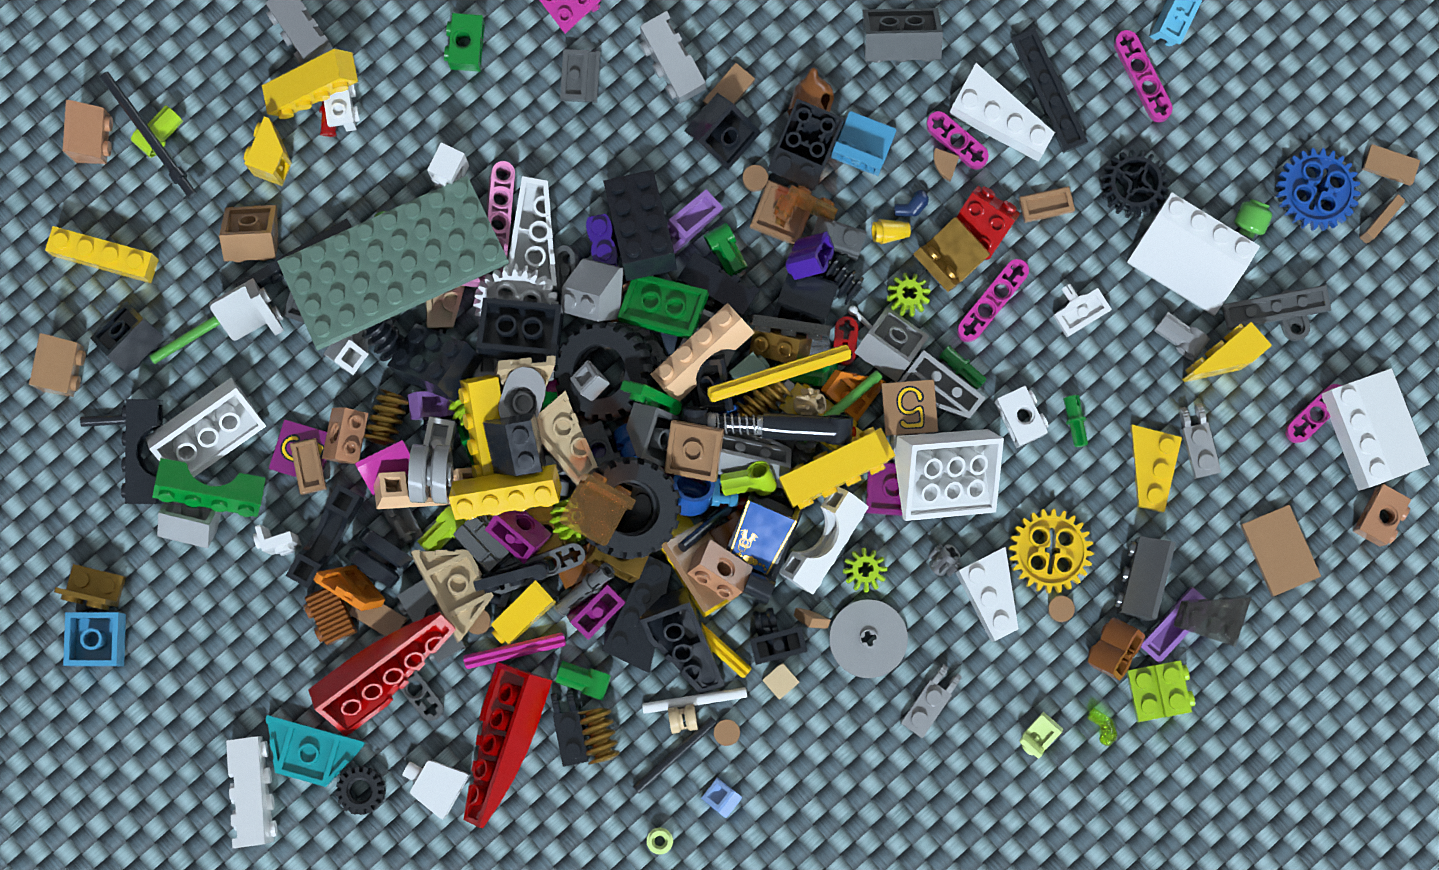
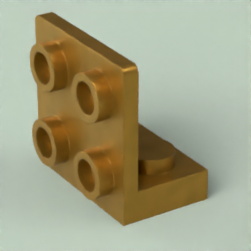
M955 217L913 255L941 286L949 292L975 270L990 255V252Z
M73 564L66 589L55 587L54 592L61 594V600L83 604L84 600H87L86 606L109 610V606L118 607L126 577Z

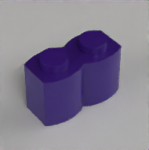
M606 214L588 217L586 229L592 245V259L618 266V254L613 242V230L609 217Z
M828 232L799 238L795 241L792 252L786 260V269L789 274H792L794 280L824 273L827 270L828 260L834 254V245Z

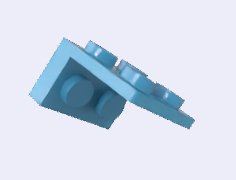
M851 111L847 116L839 139L836 141L831 158L879 176L896 129Z

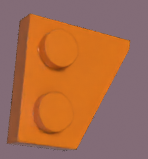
M835 370L821 391L832 402L837 404L869 376ZM881 379L843 412L858 422L881 391L882 384L886 382Z
M357 565L319 571L314 577V581L360 611L382 607L385 598L368 577L357 569Z

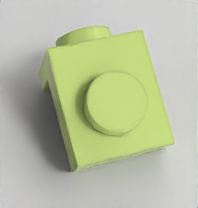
M1042 712L1023 732L1019 742L1025 752L1039 759L1045 749L1062 733L1063 728L1045 712Z

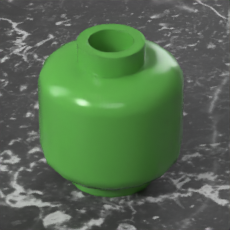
M1250 199L1249 202H1243L1234 220L1235 225L1241 228L1239 233L1250 238H1254L1255 234H1265L1272 219V212L1268 210L1270 206Z

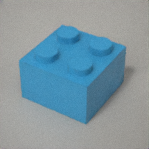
M65 612L63 666H124L126 614L119 612Z

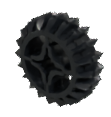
M1130 150L1128 156L1126 153L1121 152L1119 159L1113 157L1110 160L1111 165L1106 164L1104 170L1107 173H1103L1100 177L1105 182L1100 185V189L1108 191L1103 194L1102 198L1111 199L1107 206L1111 208L1115 204L1118 207L1115 211L1116 214L1125 210L1126 218H1129L1132 212L1136 219L1141 217V213L1147 217L1151 214V210L1156 212L1160 208L1159 204H1163L1166 201L1163 195L1169 193V189L1165 185L1169 184L1170 179L1162 178L1167 173V169L1159 170L1162 162L1160 160L1156 163L1152 162L1153 154L1145 158L1144 150H1141L1138 156H1136L1134 150ZM1127 166L1140 167L1135 173L1120 170ZM1147 172L1153 180L1154 189H1152V185H1150L1146 181ZM1140 175V178L1137 181V188H1134L1130 193L1129 191L1132 188V181L1136 180V178ZM1115 178L1119 180L1118 183L1124 188L1123 196L1120 195L1116 188ZM1134 195L1149 198L1147 201L1138 203L1129 201Z

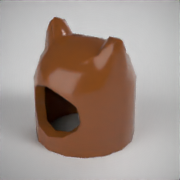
M811 68L807 76L798 82L787 113L790 116L797 98L830 112L834 100V92L831 85L818 76L817 69Z

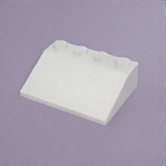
M1171 193L1162 204L1127 263L1215 316L1249 266L1260 246L1174 193Z
M1392 368L1322 393L1323 402L1326 404L1327 412L1330 414V420L1358 491L1430 465Z
M988 429L897 436L895 465L903 519L909 521L996 512L1004 438Z

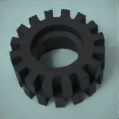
M361 766L349 769L345 774L341 775L340 781L336 785L338 803L344 807L345 811H349L354 815L371 813L384 801L383 797L386 794L384 788L385 781L372 768ZM358 780L366 781L371 787V794L364 801L354 799L351 794V787Z

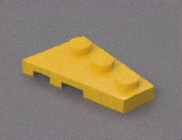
M1130 425L1133 442L1132 453L1135 464L1137 507L1164 513L1182 437Z

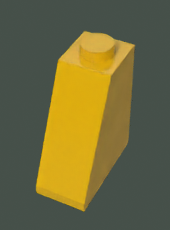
M534 581L491 624L495 629L491 633L501 644L506 641L510 645L554 606L556 601L537 581Z

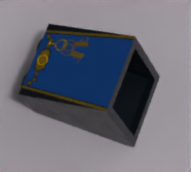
M751 491L726 550L752 566V570L757 574L773 576L797 523L800 512L799 507L792 508L788 499L774 493L760 496L755 491Z

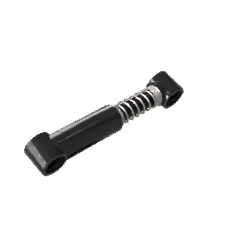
M699 406L682 407L681 421L721 428L724 429L726 434L729 431H732L733 434L736 432H740V434L747 432L748 435L750 433H754L757 436L761 435L764 439L826 442L832 445H848L852 443L853 417L847 415L814 416L764 412L762 416L758 415V417L754 415L747 417V414L744 416H740V414L733 416L732 413L728 416L725 413L723 415H718L716 412L710 413L708 408Z

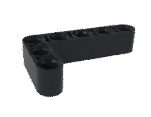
M783 489L781 497L788 499ZM804 508L799 512L797 523L773 576L768 574L760 575L752 570L742 592V597L764 606L768 604Z

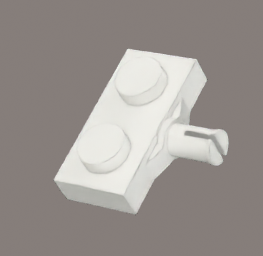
M1071 284L1061 289L1068 298L1069 303L1064 309L1054 314L1053 317L1066 337H1069L1112 309L1098 288L1087 295L1078 297Z

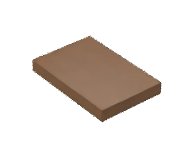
M1290 505L1240 525L1271 597L1321 577Z
M700 522L661 546L705 613L726 599L718 596L715 591L707 586L698 583L687 572L696 550L711 539L714 542L715 540L710 533H707L686 552H682L678 548V544L703 524V522Z

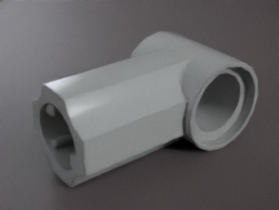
M1169 312L1165 314L1154 330L1175 345L1176 350L1181 355L1192 361L1196 360L1210 340L1204 332L1196 327H1189Z

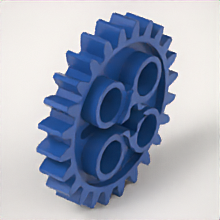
M1312 148L1308 155L1304 150L1299 153V158L1294 155L1290 159L1291 164L1286 163L1283 166L1286 172L1278 174V177L1283 181L1278 182L1275 186L1282 189V191L1276 194V197L1284 199L1279 204V207L1287 206L1288 208L1284 215L1293 214L1292 223L1301 220L1302 229L1307 224H1310L1311 231L1317 229L1318 225L1322 231H1325L1328 228V224L1333 229L1338 226L1337 221L1341 224L1345 222V215L1351 216L1354 213L1350 207H1356L1359 204L1353 198L1361 195V192L1354 190L1361 183L1352 179L1358 173H1350L1348 171L1352 163L1344 166L1342 164L1344 156H1341L1338 160L1335 159V151H1332L1327 156L1325 148H1322L1318 154ZM1306 168L1314 170L1316 177H1308ZM1326 169V177L1319 188L1321 193L1314 200L1313 210H1310L1309 205L1317 192L1315 186L1320 183L1323 170ZM1330 178H1335L1339 182V188H1334L1330 184ZM1297 191L1305 193L1307 197L1305 202L1298 199ZM1321 201L1329 203L1330 211L1322 209Z

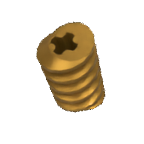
M779 381L760 387L761 391L757 389L751 390L753 398L744 395L745 405L737 401L735 406L740 416L747 414V417L752 415L758 417V415H763L764 412L769 413L768 408L777 411L776 401L785 404L784 394L793 397V395Z
M380 389L385 395H377L376 400L382 405L373 406L372 409L378 415L369 416V419L375 424L366 425V429L371 434H364L363 439L387 447V444H395L396 442L390 437V434H399L394 424H402L403 421L397 417V414H406V411L400 406L409 405V401L401 395Z
M602 707L578 712V714L586 715L585 718L580 720V724L588 725V728L582 731V735L590 736L589 739L584 741V745L592 746V749L587 751L586 755L594 756L595 758L588 762V765L613 760L614 757L620 754L619 750L611 749V747L618 744L617 740L609 739L610 736L616 733L613 729H607V726L613 723V719L605 718L606 715L611 713V709Z

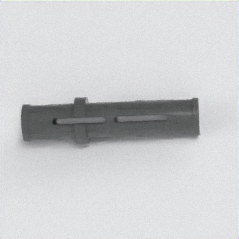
M603 563L594 572L586 574L580 584L555 603L556 606L554 608L556 612L561 616H566L572 609L587 599L588 596L598 593L602 589V585L615 576L613 574L615 573L613 567L608 563Z

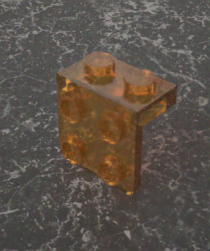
M791 185L786 196L781 194L773 214L777 215L775 223L785 227L795 206L817 217L819 215L831 220L835 219L838 209L834 207L835 204L824 197L818 199L811 195L812 192L809 189L800 185L798 187Z
M593 472L592 476L590 474H583L560 516V522L599 545L605 546L610 541L626 509L631 510L636 500L630 497L631 491L619 485L615 489L606 484L607 478Z

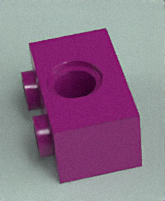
M512 510L495 515L485 528L486 532L523 564L542 549L552 534L525 510Z
M606 582L598 593L588 596L587 599L572 609L566 616L569 622L589 640L626 602Z

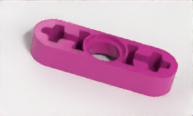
M937 111L928 117L926 123L927 131L953 154L958 155L959 159L969 168L978 170L986 165L989 157L987 149L948 115ZM933 119L936 121L942 119V126L947 131L950 126L953 128L949 131L946 138L942 137L945 134V131L942 128H933ZM954 134L962 135L965 140L964 145L954 147L950 142L951 136ZM968 143L972 144L969 150L974 154L982 153V162L979 160L973 162L971 160L972 154L968 151L965 155L961 153L967 148Z
M1332 384L1325 388L1287 425L1285 433L1291 442L1302 443L1306 441L1330 418L1326 404L1320 402L1322 393L1342 385ZM1312 407H1319L1323 411V418L1320 421H1315L1311 418L1310 410ZM1305 421L1310 424L1302 430L1303 437L1301 435L1294 436L1295 429L1293 426L1299 427Z

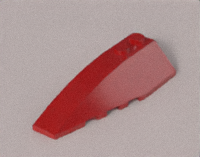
M441 612L415 621L374 642L308 689L314 709L347 737L393 701L392 696L399 688L403 689L409 683L408 678L415 670L419 671L425 665L424 660L430 653H436L453 634L456 627Z
M497 662L480 713L479 720L483 721L482 732L476 738L475 745L479 746L477 761L472 762L471 771L474 775V781L468 787L464 821L479 828H484L501 803L528 752L541 718L552 680Z

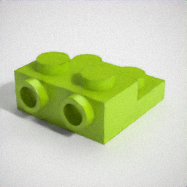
M1181 660L1132 669L1126 672L1137 722L1192 712L1191 707L1195 706V698L1192 691H1187L1186 681L1190 679L1187 665H1182Z

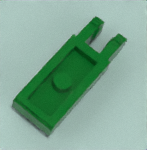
M628 380L622 382L620 390L629 393V399L644 403V405L660 408L676 416L679 415L682 408L681 402L645 384Z

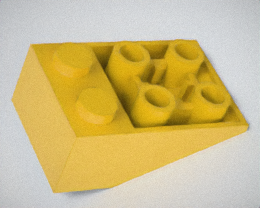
M1252 322L1245 327L1239 324L1223 337L1226 340L1225 343L1221 340L1205 353L1206 360L1202 356L1185 370L1188 375L1182 380L1189 382L1242 370L1272 345Z

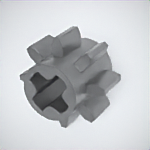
M938 544L928 555L932 559L929 562L931 570L939 576H943L946 573L951 577L962 565L958 561L960 559L959 551L949 544L944 547Z

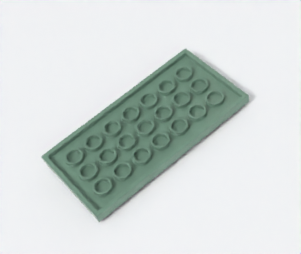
M468 176L462 177L454 181L453 184L449 183L446 186H442L277 261L317 351L509 264Z

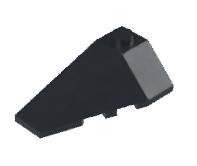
M687 586L662 595L640 617V622L649 642L664 654L669 663L672 662L681 675L699 694L725 686Z

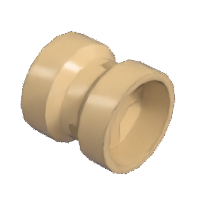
M694 704L686 705L682 709L676 707L668 708L672 734L680 733L683 729L690 731L698 730ZM682 714L685 715L686 723H684Z

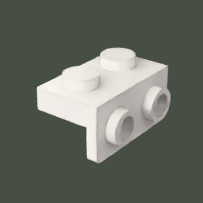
M354 84L349 86L348 90L336 92L330 95L328 100L324 101L329 127L344 125L346 131L357 130L356 122L360 121L358 107H353L352 97H356Z
M262 525L255 526L254 542L258 549L261 548L265 553L285 556L296 552L295 547L302 546L299 536L290 531L272 537L268 528Z

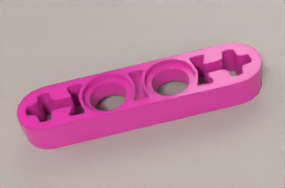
M1130 30L1120 32L1114 41L1115 51L1148 116L1155 122H1164L1172 113V103L1138 36ZM1123 38L1126 41H1132L1129 48L1133 54L1129 58L1126 57L1130 52L1128 47L1121 45ZM1140 59L1144 63V69L1142 71L1133 70L1131 61ZM1146 81L1152 82L1156 88L1155 92L1151 94L1144 92L1142 84ZM1157 95H1160L1156 100L1159 107L1166 108L1163 115L1160 112L1155 113L1154 110L1157 107L1155 100L1151 103L1149 102V100L1154 99Z
M1015 259L1009 262L963 318L957 328L958 337L962 341L969 343L975 341L1024 282L1029 274V267L1025 261ZM1020 266L1023 276L1017 275L1011 283L1006 280L1013 272L1011 267L1017 268ZM999 284L1006 286L1008 289L1007 296L1003 298L997 297L994 293V287ZM981 304H988L992 308L991 316H980L978 307ZM971 315L977 321L984 323L983 326L980 323L973 329L975 335L969 334L966 336L964 334L965 328L963 326L968 327L974 321V318L970 317Z

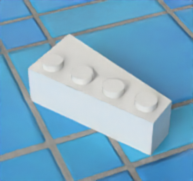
M977 63L974 65L949 115L1038 162L1055 133Z
M522 176L508 258L509 264L507 266L509 270H513L514 265L517 264L519 271H523L524 267L528 266V273L530 274L537 269V277L546 276L545 285L552 283V290L555 291L557 281L548 181Z
M263 736L227 740L228 775L230 778L234 777V783H230L229 797L236 808L231 815V826L237 831V838L232 839V849L274 842V837L277 836V824L275 820L272 821L271 810H274L275 804L273 794H269L268 783L272 782L270 767L266 768L265 757L269 756L268 743L263 741Z

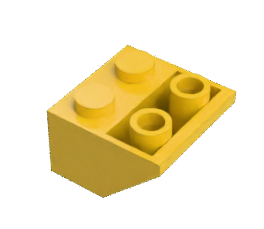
M264 116L262 122H258L253 134L255 139L252 146H248L244 153V164L254 176L283 186L292 162L278 130L271 120Z

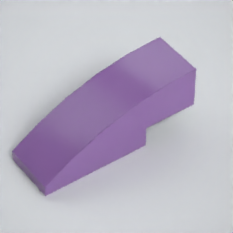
M707 189L668 220L667 226L674 254L723 210L721 204Z
M428 391L408 394L410 420H427L429 417L439 419L453 418L455 412L448 410L451 402L446 398Z
M1191 586L1149 633L1141 648L1160 664L1195 627L1196 622L1210 609L1212 604Z

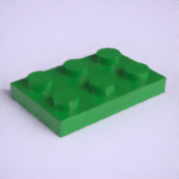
M653 276L631 280L618 314L619 322L689 339L696 332L709 293L705 289Z

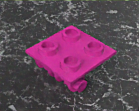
M540 0L565 34L590 11H597L600 8L599 2L601 1Z

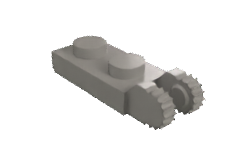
M1202 403L1195 404V414L1198 425L1191 426L1187 408H1180L1179 414L1183 427L1181 430L1194 479L1221 473L1209 423H1206V414Z
M945 664L941 666L932 681L929 680L901 721L903 726L921 738L925 736L962 678L959 674L953 676L945 690L937 685L947 673L948 667Z

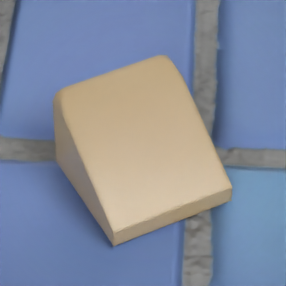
M783 663L762 680L779 700L800 683Z

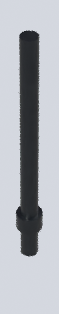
M108 71L104 72L100 76L101 80L169 171L168 176L174 184L180 186L188 199L193 198L197 192L187 180L186 172L181 166L178 167L111 74Z

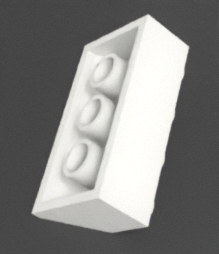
M230 378L145 438L149 449L159 461L160 458L185 462L190 473L195 477L265 428L266 425L242 390Z

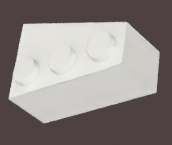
M1006 547L956 572L991 642L1018 630Z

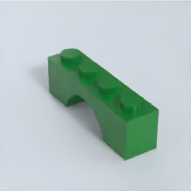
M160 458L152 498H157L163 502L184 503L190 507L211 508L217 512L238 513L243 517H257L262 502L265 477L239 473L228 484L209 486L199 482L192 476L187 463Z

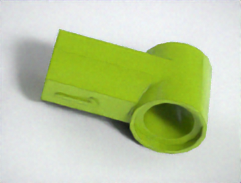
M165 105L147 125L164 147L166 144L165 140L179 127L183 120L171 108ZM136 129L131 136V141L150 158L155 157L156 153L139 130Z
M765 461L753 462L746 470L721 474L720 478L724 496L755 491L757 495L765 496L771 494L777 486L770 466Z
M449 505L436 518V523L417 542L425 551L442 550L452 539L456 538L453 535L454 532L467 520H455L452 507Z

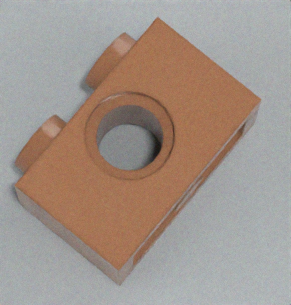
M345 407L332 408L322 459L343 464L359 462L368 413Z
M1385 484L1377 486L1353 532L1379 547L1388 543L1391 544L1398 534L1396 528L1400 520L1404 521L1410 512L1408 505L1411 499ZM1381 510L1387 512L1389 516L1387 523H1383L1380 520L1379 514Z
M710 539L696 550L687 574L698 583L715 591L721 598L731 601L744 591L753 567Z

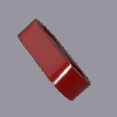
M848 316L840 318L834 329L833 348L847 344L852 355L849 360L839 362V366L852 364L856 357L854 352L857 349L858 324L856 320ZM847 322L854 331L849 332L848 339H843L844 331L839 330V327H843L844 323Z

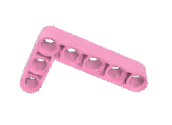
M500 161L493 166L489 176L486 215L490 224L494 220L503 223L504 229L496 230L493 228L506 257H508L515 169L509 162ZM496 172H506L508 179L500 180L497 178ZM497 195L503 196L506 204H496L493 197ZM504 266L501 267V268H498V270H499L501 273L503 272ZM485 275L461 286L478 288L479 282L484 281Z

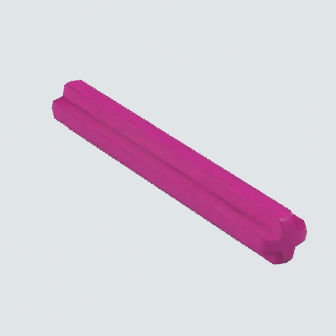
M563 633L552 634L463 656V661L466 669H471L564 647L566 639Z

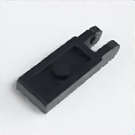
M573 689L567 690L566 697L571 711L565 713L560 711V700L557 693L551 694L555 714L553 719L563 767L589 762V758L586 755L587 748L584 745L585 738L582 735L583 728L582 724H580L581 717L578 714L579 710L576 707Z

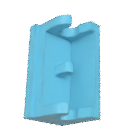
M1167 0L1149 37L1154 40H1159V38L1165 39L1167 41L1166 46L1181 44L1202 0Z

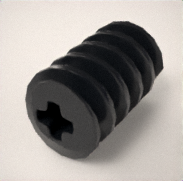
M839 256L833 260H828L827 270L824 273L816 274V276H824L823 278L839 283L837 298L841 299L847 296L844 304L848 305L862 290L864 277L862 276L855 280L854 277L857 271L853 270L847 273L849 264L846 263L839 266L841 260Z
M390 319L365 329L362 333L363 338H369V346L376 345L373 349L374 353H381L379 359L383 362L391 359L405 340L404 336L399 334L398 328L393 326L394 324Z

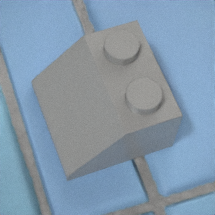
M587 258L582 259L562 286L561 305L563 313L597 322L618 319L621 307L623 267Z
M886 307L854 353L897 382L929 335L889 307Z
M164 502L158 512L157 536L209 548L217 532L222 512L200 506L190 507L179 502Z

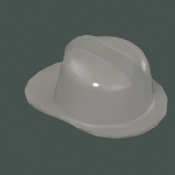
M520 367L509 374L499 401L498 410L501 418L533 412L536 413V418L539 416L546 392L544 379L539 372L533 368Z

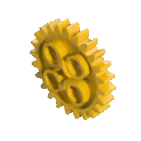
M1042 509L1040 511V518L1033 512L1030 514L1031 522L1025 518L1021 520L1024 528L1019 526L1014 528L1019 535L1010 537L1016 544L1008 547V550L1015 552V555L1010 557L1009 561L1017 562V565L1012 570H1021L1022 573L1018 579L1027 577V587L1036 583L1037 592L1045 586L1046 594L1051 593L1052 587H1055L1056 592L1060 593L1062 585L1067 590L1072 588L1071 580L1076 584L1080 583L1078 574L1082 576L1088 574L1083 567L1092 566V563L1086 560V557L1094 555L1093 552L1087 551V547L1091 546L1093 542L1085 541L1084 538L1090 533L1089 531L1081 533L1080 529L1084 525L1083 522L1078 525L1073 524L1076 516H1072L1067 520L1065 519L1066 511H1062L1057 516L1055 509H1052L1049 516H1047L1046 511ZM1050 528H1053L1052 549L1056 550L1057 553L1051 557L1052 573L1048 574L1050 554L1045 552V549L1050 547ZM1038 530L1044 534L1045 540L1043 544L1034 542L1032 538L1034 531ZM1061 532L1067 533L1070 536L1071 541L1068 546L1060 544L1058 537ZM1033 556L1042 559L1043 568L1041 570H1035L1031 566ZM1059 558H1064L1068 561L1069 569L1067 572H1062L1058 569L1057 561Z

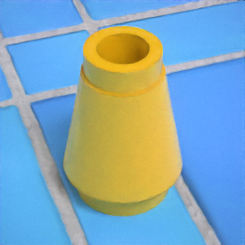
M879 219L878 222L872 223L873 242H879L882 245L910 237L909 222Z

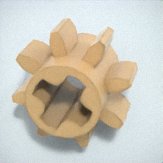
M813 388L801 389L802 395L796 396L794 400L795 412L798 415L814 416L824 413L826 410V399L820 394V390H813Z

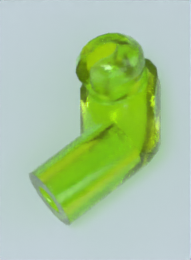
M1092 708L1087 719L1100 726L1102 734L1099 740L1103 745L1110 746L1116 741L1118 736L1114 721L1099 710Z

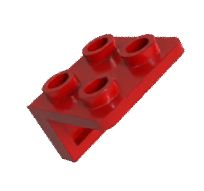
M978 185L956 217L990 252V255L985 259L988 260L1020 213L1016 211L1015 205L1008 201H1001L995 197L996 194L991 189Z

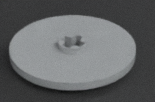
M860 600L846 606L835 617L830 629L829 644L836 662L845 671L861 678H876L891 672L901 662L907 649L908 634L903 619L891 606L877 600ZM866 631H869L870 635H875L876 640L872 641V646H868L866 642L862 643L861 641Z

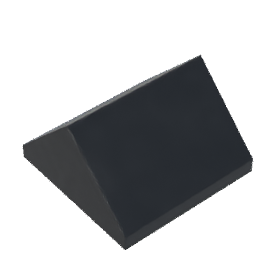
M725 354L709 357L699 368L696 376L697 386L691 391L693 406L708 408V412L734 410L733 396L711 402L707 394L709 387L730 381Z

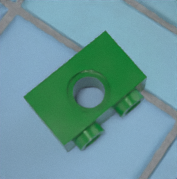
M452 13V21H447L446 35L450 37L449 46H445L444 61H448L450 70L481 72L485 29L483 15ZM462 38L471 40L469 45L465 47H460L457 44Z

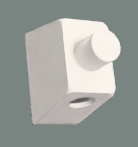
M428 760L424 768L409 762L402 774L404 777L415 782L410 790V794L442 820L446 819L470 774L433 760Z

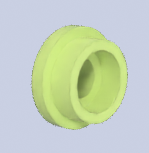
M655 828L647 836V846L655 854H665L673 845V837L665 828ZM657 836L664 837L665 843L662 846L656 845L655 838Z

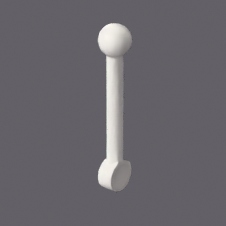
M852 305L848 308L850 315H855L869 330L872 328V325L858 312L856 306Z

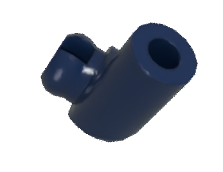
M917 190L908 204H894V216L919 215L928 205L929 197L924 190Z

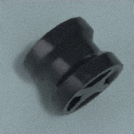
M773 607L767 608L765 612L761 613L759 611L752 612L758 637L763 636L767 632H778Z

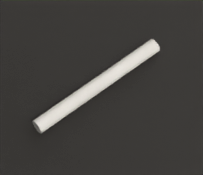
M746 687L642 703L643 713L664 711L672 707L683 708L690 704L696 706L746 698L747 692Z

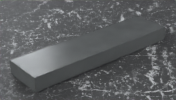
M1327 285L1222 305L1227 331L1233 330L1239 324H1242L1244 327L1250 322L1254 325H1260L1332 310Z

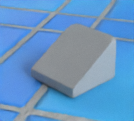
M588 360L570 378L579 393L590 401H593L609 385L607 379Z

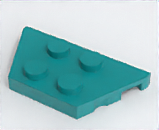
M266 716L275 773L320 786L328 787L366 743L274 716Z

